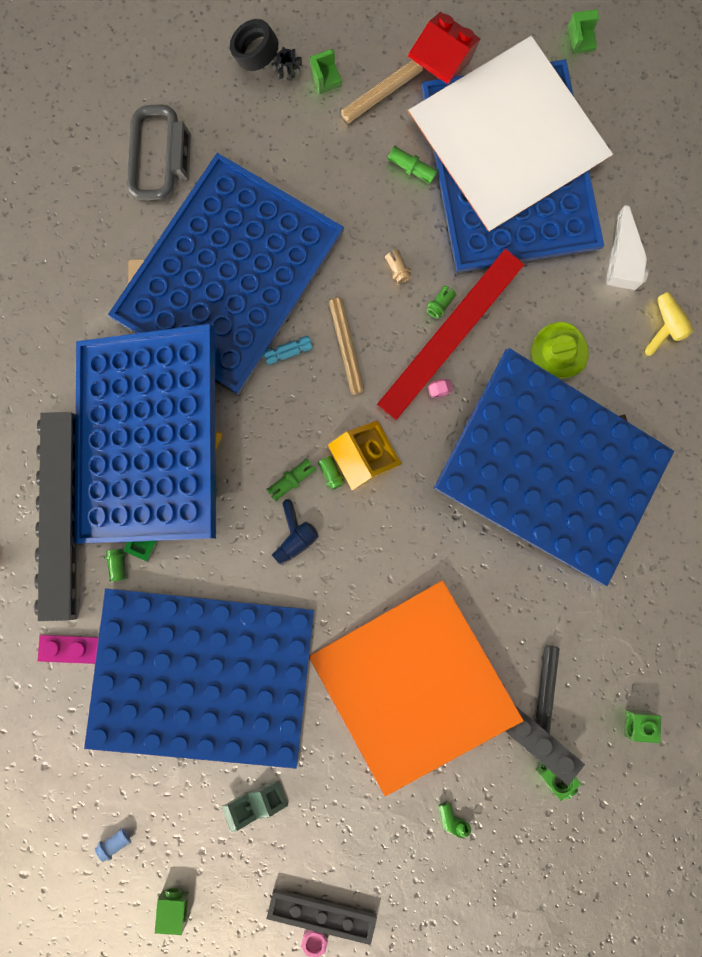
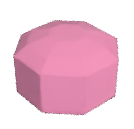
M439 379L428 386L430 398L443 397L451 394L454 390L449 379Z
M306 930L301 943L306 956L319 957L324 954L328 937L324 933Z

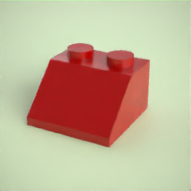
M440 11L428 22L407 57L448 84L469 65L481 38L476 36L471 29L455 22L450 15Z

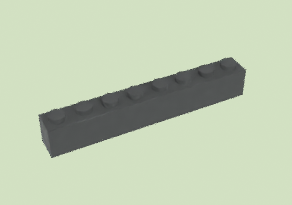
M72 412L40 413V420L37 421L40 445L37 446L36 455L37 459L40 460V471L36 473V482L39 486V496L36 498L39 522L36 523L35 533L39 537V548H36L35 561L38 563V574L35 576L38 600L35 601L34 612L38 616V621H70L77 619V544H74L75 414Z

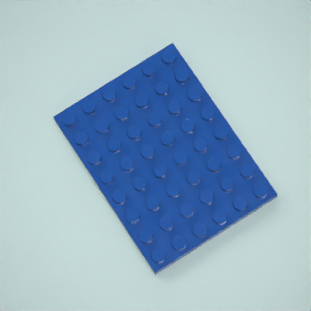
M566 59L551 61V65L573 95ZM465 75L455 77L448 84L441 79L422 82L423 99L426 100ZM433 149L456 273L490 268L504 249H507L521 262L600 250L604 247L589 171L489 232Z
M216 153L108 313V316L134 333L205 324L215 326V381L239 395L342 235L344 227L221 154Z
M205 324L76 341L74 544L216 539L215 326Z
M511 348L505 349L433 489L596 582L608 586L674 450Z
M105 588L84 749L297 769L314 610Z

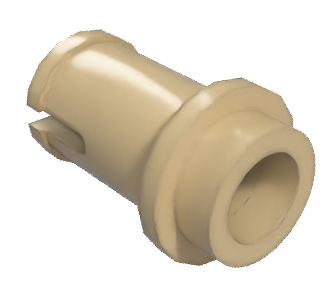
M393 250L396 261L393 260L390 252L385 256V259L394 274L393 280L397 281L398 284H402L411 279V269L407 268L400 251Z

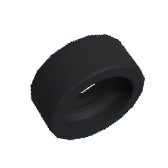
M252 19L240 25L233 33L229 49L234 59L246 71H257L267 66L274 59L278 51L279 41L267 22L262 19ZM264 37L261 44L254 51L245 54L247 47L252 41Z

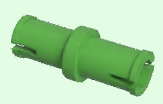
M397 146L392 148L387 159L406 170L405 173L409 175L412 173L428 182V184H431L438 171L420 161V157L417 155L413 157Z
M307 458L291 471H285L282 478L269 488H266L269 494H273L271 497L275 502L292 488L297 489L301 481L316 471L313 465L309 466L311 462Z

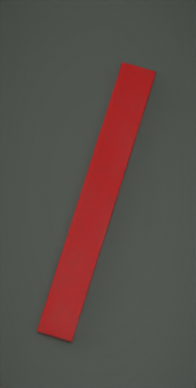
M504 249L381 398L377 406L396 421L522 269L524 264L507 249Z

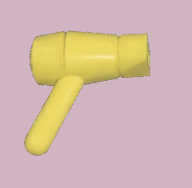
M670 292L657 298L665 324L645 348V354L648 356L656 352L669 334L675 341H680L689 337L694 331L688 316Z

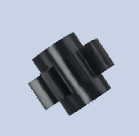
M282 47V50L276 53L274 57L275 62L271 63L272 70L278 71L279 80L284 78L292 81L295 75H300L299 66L302 65V58L296 57L295 49L290 50Z

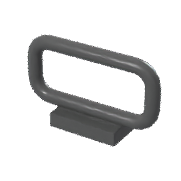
M168 105L142 106L132 115L127 188L130 194L139 200L163 199L173 190L175 177L178 180H188L191 133L183 121L178 122L176 112ZM165 115L168 118L165 182L160 189L140 190L137 187L141 120L145 116Z

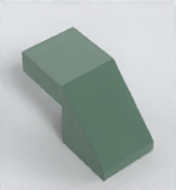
M275 781L240 795L221 807L230 831L236 832L256 819L273 816L287 807L288 804L280 782Z

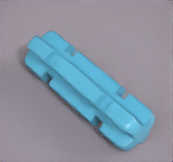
M304 336L299 338L297 342L293 340L276 346L277 349L275 350L273 348L268 349L264 357L268 364L278 362L277 360L280 358L284 360L298 355L302 350L303 352L309 351L313 348L310 337Z

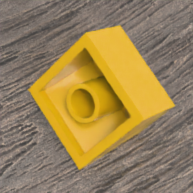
M378 420L349 430L328 444L333 457L352 490L369 483L402 464Z

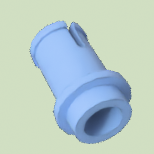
M122 828L106 841L98 842V846L95 848L97 857L102 862L105 860L110 861L112 855L131 843L130 836Z

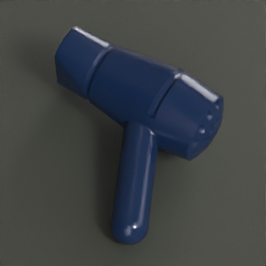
M290 499L283 501V509L290 535L272 554L273 558L282 566L308 549L319 537L316 528L312 524L305 521L298 526L294 506Z

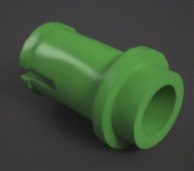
M443 286L435 299L427 304L428 308L426 310L428 314L436 319L444 316V310L453 298L456 297V293L452 288L447 291L449 289L448 286Z
M328 456L317 463L327 481L326 487L334 490L345 484L343 481L345 477L340 475L332 456Z
M122 549L106 551V556H104L108 564L109 582L126 579L123 563L125 553H122Z

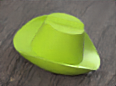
M551 323L544 327L534 339L532 345L533 362L557 378L564 379L576 376L587 365L589 358L587 342L582 333L570 323Z

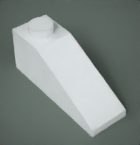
M624 205L617 215L606 285L636 290L642 283L646 282L649 269L646 268L647 257L630 206Z

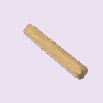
M411 60L342 109L341 115L343 119L350 123L422 72L423 67Z
M341 297L333 298L329 301L350 391L352 395L364 392V386L343 300Z

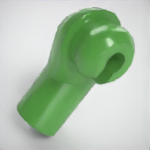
M444 802L438 805L445 831L458 838L468 837L471 834L470 824L454 816L451 802Z

